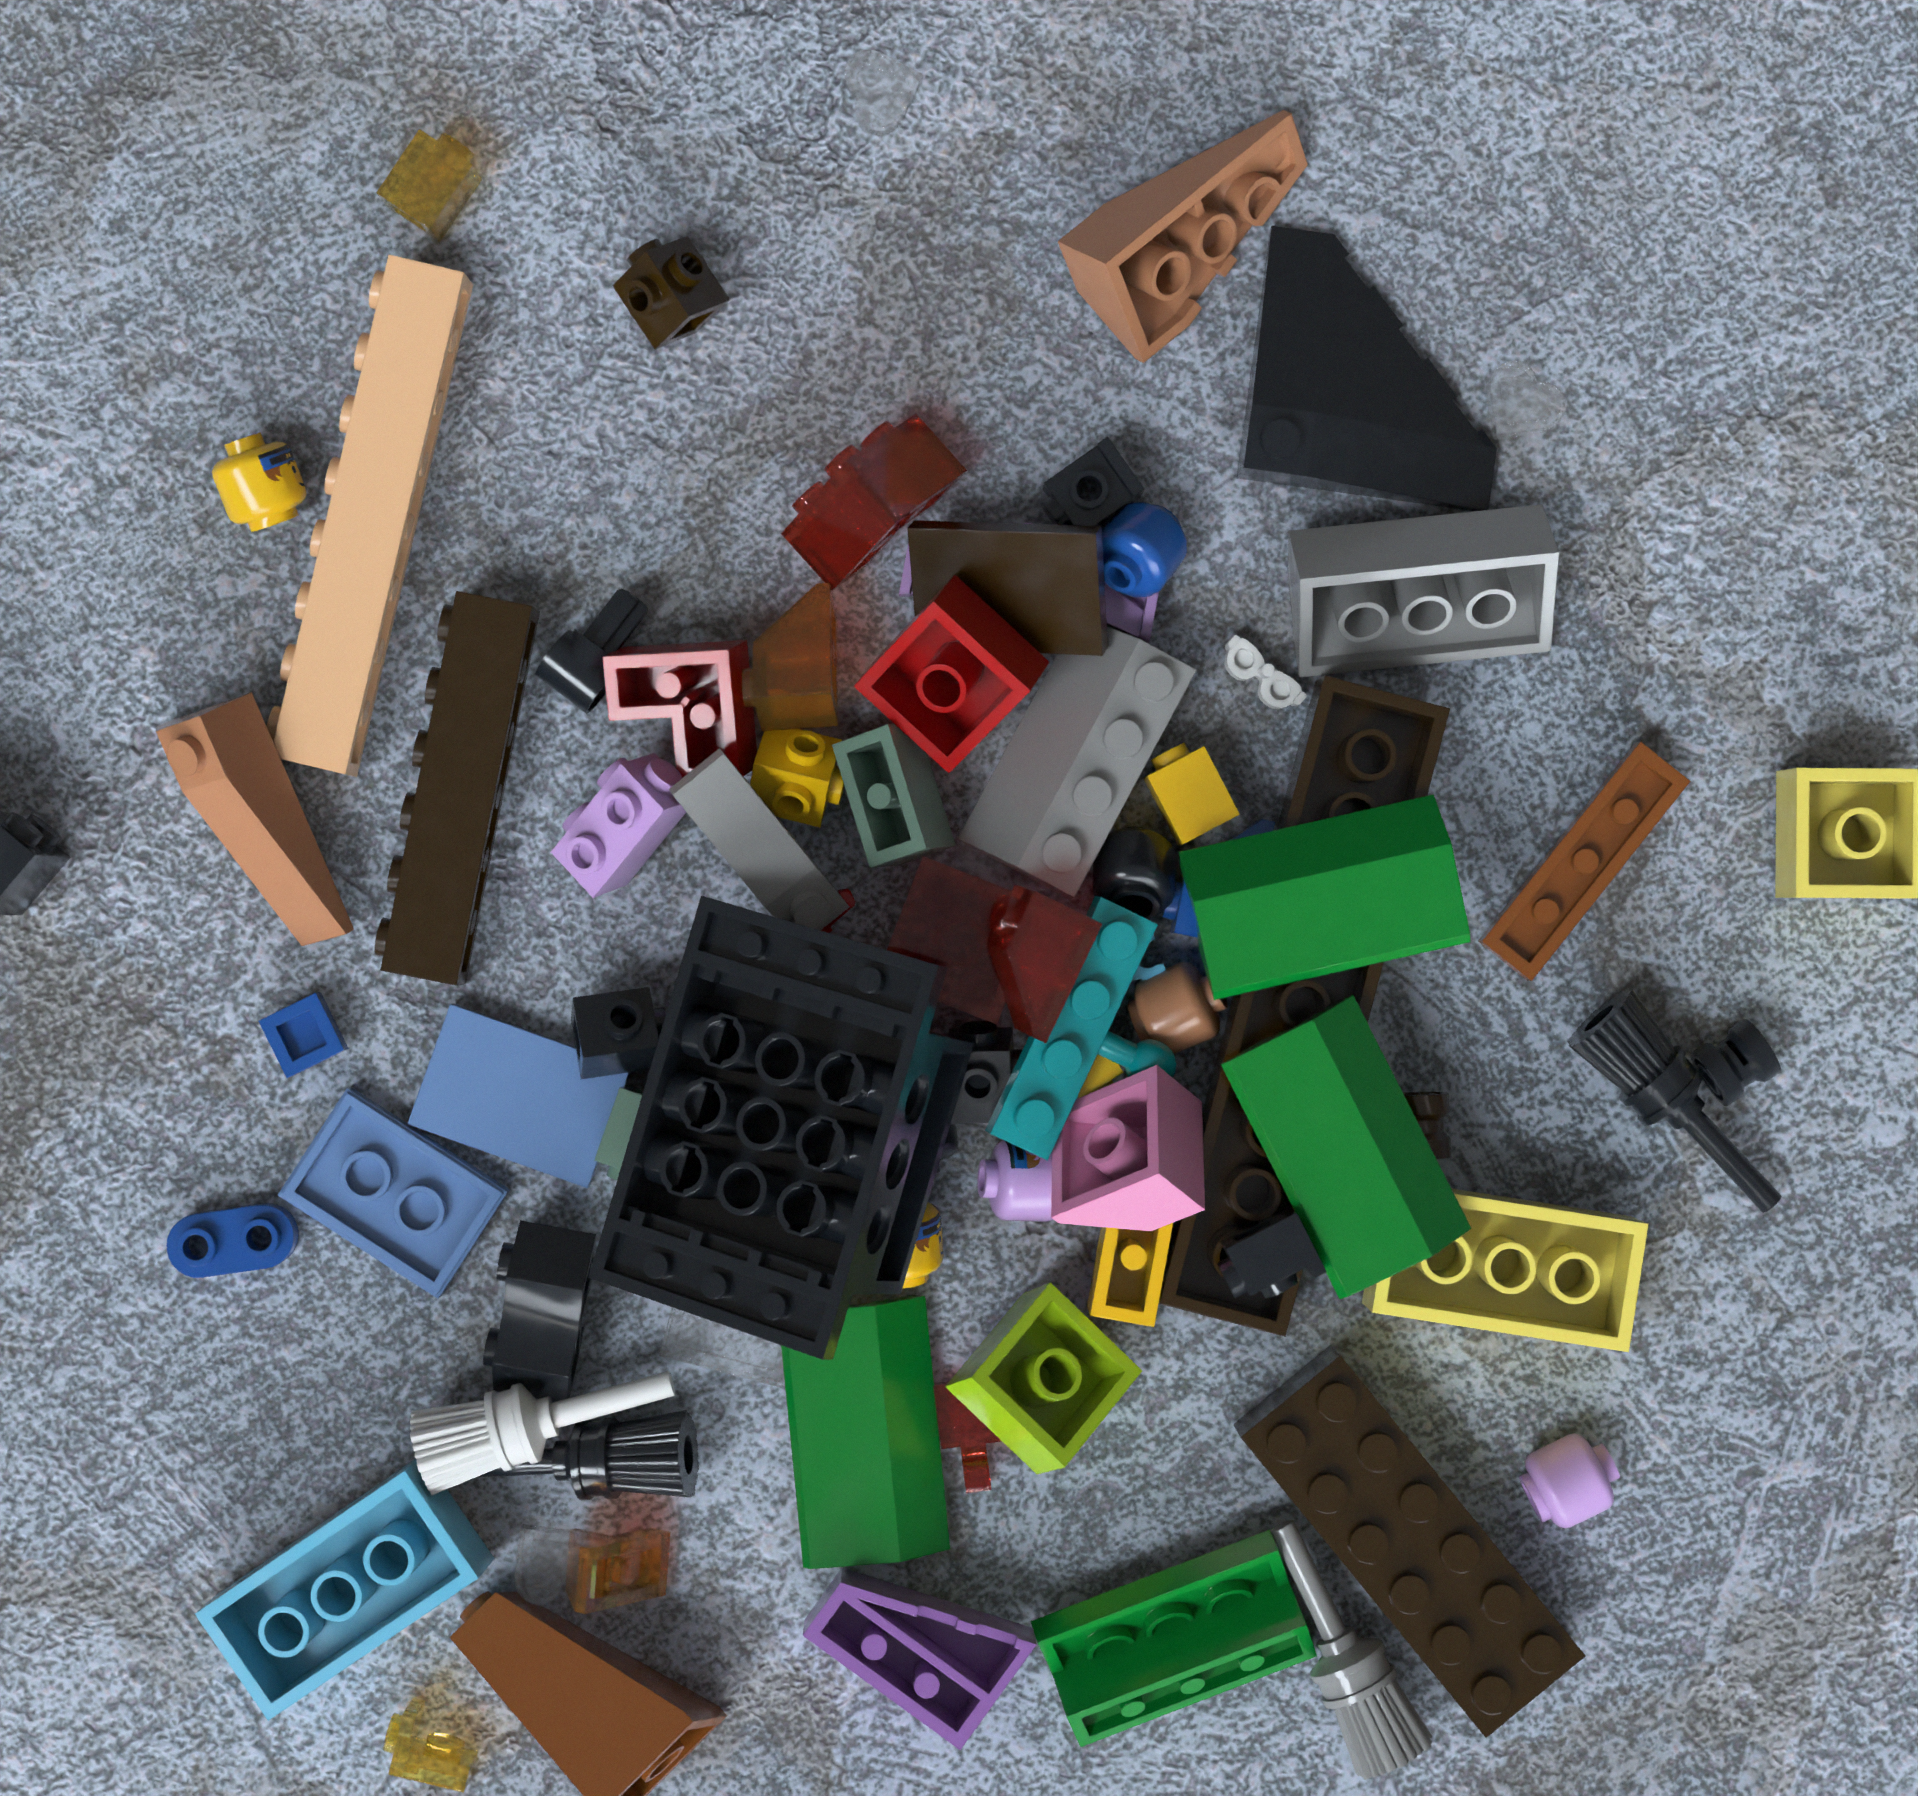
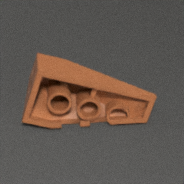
M1282 110L1110 200L1058 240L1077 292L1136 360L1145 363L1190 326L1202 309L1196 302L1216 274L1226 277L1237 262L1232 252L1252 225L1263 226L1307 167L1308 163L1292 113Z

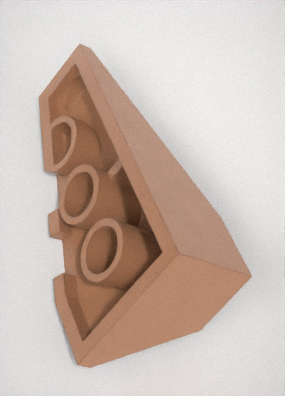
M252 692L157 726L156 733L182 792L300 945L305 946L354 930Z

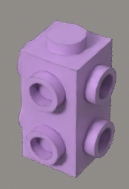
M655 753L630 761L626 758H621L611 764L601 774L597 781V785L601 789L591 802H586L579 806L564 821L562 828L566 833L551 853L592 898L626 886L684 816L686 811L669 791V788L682 779L680 772L669 762L660 759Z

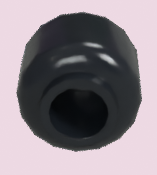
M1137 826L1119 829L1108 834L1093 862L1092 891L1094 896L1102 897L1148 920L1161 914L1172 904L1176 892V857L1172 844L1161 834Z

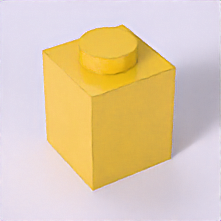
M1184 742L1151 759L1156 771L1143 779L1178 846L1240 815L1205 746L1190 753Z

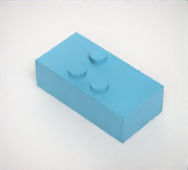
M415 1458L216 1594L195 1615L269 1721L477 1580L495 1558L447 1489L431 1496L425 1482L422 1480L421 1473H419L417 1459Z

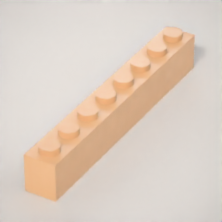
M388 255L385 271L377 270L372 279L369 292V307L375 309L370 334L362 332L354 356V368L361 371L355 396L349 394L346 396L341 409L339 430L346 433L341 457H333L329 463L324 486L325 494L331 495L326 520H317L310 541V556L317 558L311 582L304 581L299 589L295 605V617L302 620L297 643H289L286 647L281 663L280 679L287 682L282 707L275 705L272 708L267 722V729L282 760L354 777L358 775L473 289L472 282L464 272Z

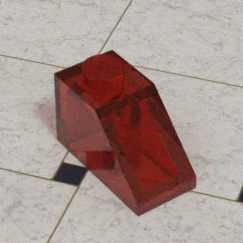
M1016 884L1011 894H1005L998 901L992 912L989 928L993 932L987 945L1015 1029L1047 1043L1102 923L1034 890Z

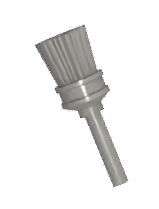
M1289 1520L1271 1529L1273 1538L1322 1637L1317 1643L1322 1656L1310 1671L1312 1681L1318 1684L1323 1694L1322 1701L1325 1707L1335 1711L1355 1773L1363 1777L1364 1780L1407 1765L1409 1761L1416 1759L1423 1751L1432 1747L1431 1739L1433 1736L1395 1680L1398 1673L1395 1666L1389 1663L1384 1653L1386 1648L1382 1640L1379 1638H1358L1353 1626H1344L1294 1520Z

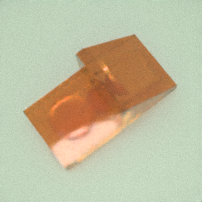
M577 1528L570 1529L566 1594L574 1611L588 1614L665 1596L671 1532L646 1528L610 1536Z

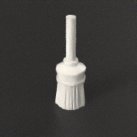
M666 1371L552 1402L549 1396L536 1399L522 1383L512 1385L509 1390L498 1393L495 1390L486 1392L484 1400L411 1411L410 1438L413 1443L415 1458L417 1459V1467L419 1473H421L422 1480L432 1496L499 1467L504 1471L514 1469L515 1465L530 1462L531 1464L538 1463L542 1460L546 1439L559 1436L560 1427L675 1396V1388L670 1372Z

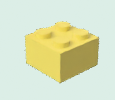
M1792 768L1776 771L1775 898L1918 899V769Z

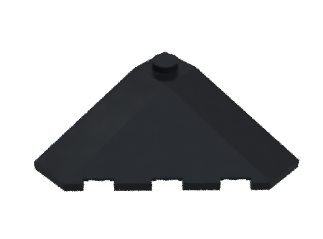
M1271 226L1236 478L1470 511L1489 510L1497 448L1483 429L1477 432L1453 401L1458 396L1429 358L1422 360L1399 330L1403 324L1376 288L1373 286L1368 289L1345 258L1348 257L1349 253L1335 234Z

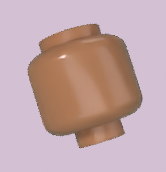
M1180 962L1165 968L1164 972L1148 980L1140 979L1135 987V999L1128 1001L1130 1018L1140 1040L1153 1039L1161 1041L1174 1054L1217 1036L1220 1031L1219 1012L1228 1008L1226 997L1213 999L1207 975L1203 976L1200 970L1189 962Z

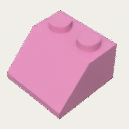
M1158 1065L1076 1099L1052 1150L1051 1218L1060 1224L1153 1231L1205 1210L1201 1100Z

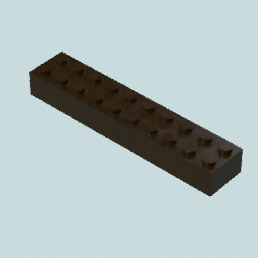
M1323 676L1316 680L1277 830L1428 796L1450 708L1329 676ZM1384 962L1247 992L1232 997L1202 1111L1205 1210L1173 1222L1159 1304L1286 1337L1303 1269L1296 1273L1299 1282L1278 1295L1264 1298L1261 1291L1251 1296L1245 1293L1234 1298L1217 1265L1218 1262L1228 1258L1220 1243L1221 1241L1288 1207L1293 1209L1221 1064L1262 1039L1293 1028L1335 1002L1353 995L1368 1023Z

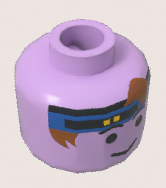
M1000 1140L996 1144L990 1159H982L980 1161L977 1176L979 1196L981 1198H989L992 1211L1000 1220L1034 1222L1054 1220L1051 1218L1052 1152L1049 1159L1046 1160L1005 1140Z

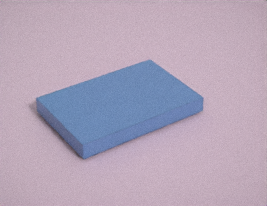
M452 1003L447 1011L407 1124L589 1188L598 1162L594 1160L619 1087L627 1084L631 1072L581 1079L575 1046Z
M349 1087L337 1102L278 1193V1196L439 1299L508 1195L510 1189L419 1130L408 1125L405 1121L354 1088Z

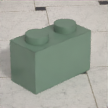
M887 724L832 745L870 868L903 865L956 846L928 754L895 724Z

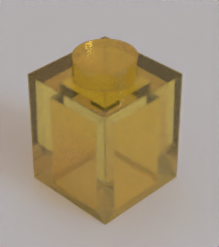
M419 129L376 193L389 209L438 242H441L482 181V178L473 164L470 163L474 154L466 146L444 132L435 140Z

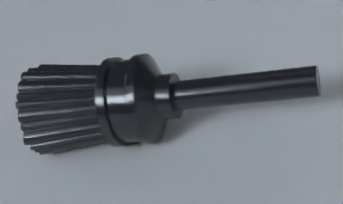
M1633 989L1620 991L1608 1002L1600 1006L1567 1040L1570 1048L1621 1090L1620 1101L1625 1106H1630L1638 1114L1637 1118L1644 1126L1668 1121L1674 1129L1683 1127L1762 1213L1769 1211L1780 1201L1782 1195L1702 1111L1705 1102L1697 1095V1092L1704 1077L1703 1070L1698 1065H1693L1685 1057L1686 1052L1679 1045L1673 1046Z
M687 1410L619 1422L616 1418H605L601 1422H592L589 1419L575 1423L568 1440H558L554 1443L553 1448H544L540 1462L518 1464L509 1471H504L499 1467L478 1477L554 1474L557 1481L570 1482L579 1500H591L597 1496H604L606 1499H617L622 1492L692 1497L695 1495V1485H697L696 1480L698 1479L697 1472L699 1471L697 1431L694 1421Z

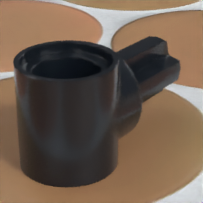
M622 588L617 590L583 635L576 629L573 631L570 629L556 641L541 661L535 675L588 714L606 695L602 657L623 646L646 616L648 608L629 591Z

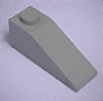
M720 748L669 788L675 799L773 917L822 930L849 908L823 871Z

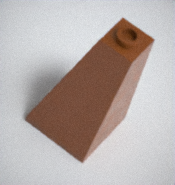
M487 1591L478 1596L461 1613L460 1618L464 1623L449 1637L583 1796H647L727 1717L720 1706L516 1591L495 1592L493 1595L490 1591Z

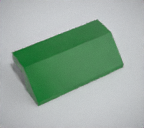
M1434 795L1179 852L1181 871L1195 915L1199 951L1214 1000L1470 942V930L1452 843Z
M1354 995L1335 1002L1293 1028L1262 1039L1221 1064L1294 1211L1299 1216L1327 1271L1326 1274L1339 1299L1347 1298L1432 1257L1472 1229Z
M906 1295L861 1305L849 1304L833 1359L822 1360L781 1345L803 1568L806 1569L898 1563L950 1549L926 1298L922 1295Z
M1270 1529L1030 1621L1037 1643L1053 1675L1066 1717L1080 1747L1317 1657L1307 1624L1289 1583L1279 1550Z

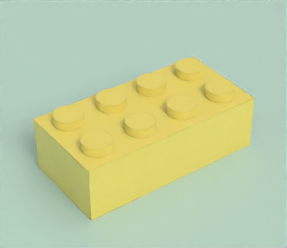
M1452 1189L1472 1229L1432 1257L1364 1289L1362 1304L1372 1313L1629 1352L1649 1224L1632 1216Z

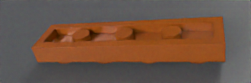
M1636 742L1480 937L1478 942L1524 979L1532 981L1690 783V780L1642 742Z

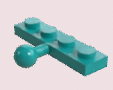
M1094 896L985 1129L986 1132L1048 1160L1097 1054L1125 1067L1127 1077L1155 1065H1158L1172 1078L1174 1077L1176 1058L1173 1051L1165 1043L1147 1039L1135 1044L1108 1031L1158 924L1102 897Z

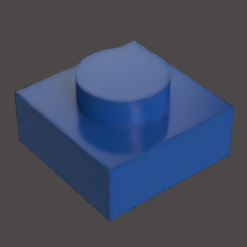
M316 992L258 1021L286 1078L293 1077L349 1049L321 992Z

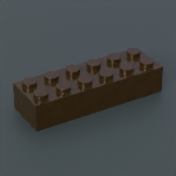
M1332 1345L1327 1347L1233 1424L1240 1438L1485 1738L1586 1657Z

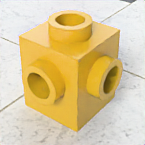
M767 721L753 764L750 785L777 817L821 827L827 803L840 805L845 787L832 747L833 744L842 740Z

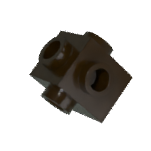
M688 236L662 245L659 239H654L640 246L627 258V262L631 267L612 285L655 350L697 333L730 301L708 267L705 259Z

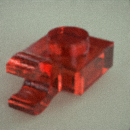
M949 1381L934 1383L933 1388L941 1449L961 1448L966 1493L992 1490L986 1443L1002 1441L945 1387Z

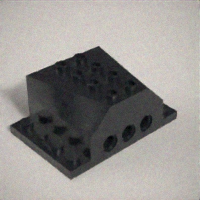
M701 896L589 1278L822 1360L833 1359L852 1294H901L974 1046L972 1042L930 1031L948 968Z

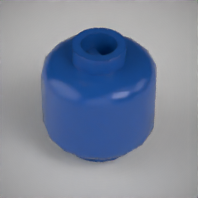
M1146 502L1130 503L1118 510L1102 530L1104 581L1113 590L1131 597H1150L1162 590L1180 567L1187 553V539L1179 520L1171 511L1156 504Z

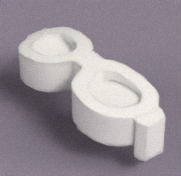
M1234 635L1225 644L1227 652L1224 664L1226 670L1232 677L1241 681L1256 677L1259 680V699L1266 706L1273 709H1282L1289 705L1298 706L1307 697L1302 692L1301 686L1293 678L1283 672L1276 671L1272 664H1265L1261 653L1248 640Z

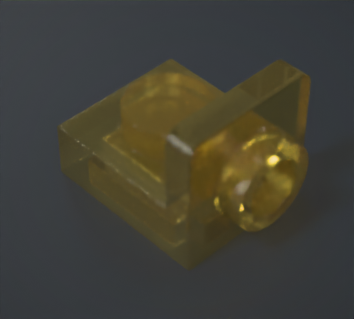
M413 1698L404 1710L403 1715L393 1713L388 1726L383 1747L384 1752L393 1754L388 1774L464 1793L473 1777L479 1752L464 1748L465 1742L462 1739L448 1734L430 1733L427 1739L417 1737L426 1701Z

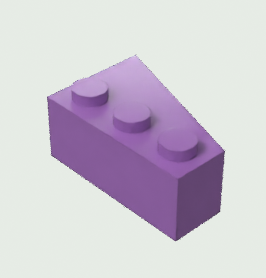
M845 1568L839 1571L807 1615L803 1628V1636L959 1750L965 1745L1037 1645L1032 1627Z

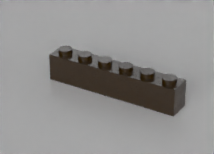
M456 591L453 605L445 604L442 608L437 631L438 642L445 643L441 668H431L425 690V704L433 706L428 731L419 730L412 756V766L420 768L416 793L407 792L400 814V829L408 831L403 856L395 855L393 857L387 880V892L395 893L391 919L384 917L381 919L375 939V955L383 956L380 971L455 986L466 984L540 611L533 606Z

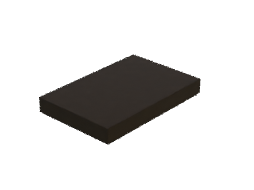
M914 520L907 528L915 616L956 575L1038 652L1044 654L1104 655L1108 648L1101 526Z

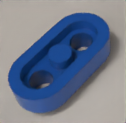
M259 1203L197 1212L182 1218L172 1227L167 1238V1254L170 1262L179 1272L193 1278L267 1269L282 1263L291 1256L298 1243L299 1230L293 1215L284 1207L274 1203ZM256 1226H264L270 1231L272 1241L268 1248H260L254 1244L252 1231ZM193 1235H200L206 1239L208 1252L204 1257H197L191 1253L189 1240Z

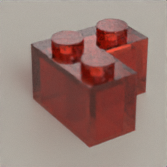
M917 413L895 428L889 421L882 423L863 440L859 446L862 449L861 451L853 444L846 447L825 467L824 471L830 476L825 485L818 481L807 489L792 505L798 515L781 534L832 591L865 568L901 529L931 509L967 471Z

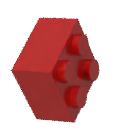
M954 575L880 653L854 687L945 771L950 773L1032 690L1050 662L962 580Z

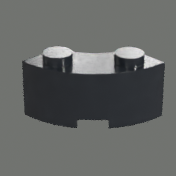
M520 1220L515 1243H503L496 1274L497 1280L505 1281L502 1318L499 1329L490 1328L483 1355V1365L492 1367L493 1390L501 1392L511 1389L512 1385L522 1383L536 1399L549 1396L552 1402H557L570 1398L584 1332L582 1317L587 1296L591 1290L592 1279L589 1278V1274L595 1257L596 1234Z

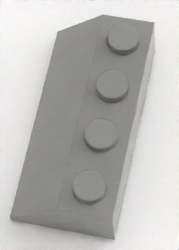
M1543 504L1288 531V586L1299 677L1551 651L1559 551Z
M1107 627L1108 648L1103 656L1056 655L957 840L1068 900L1074 898L1196 672V669L1145 641Z

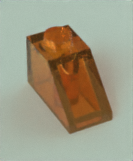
M818 583L812 587L753 642V668L742 669V693L745 707L756 708L762 731L838 726L837 615L830 583Z

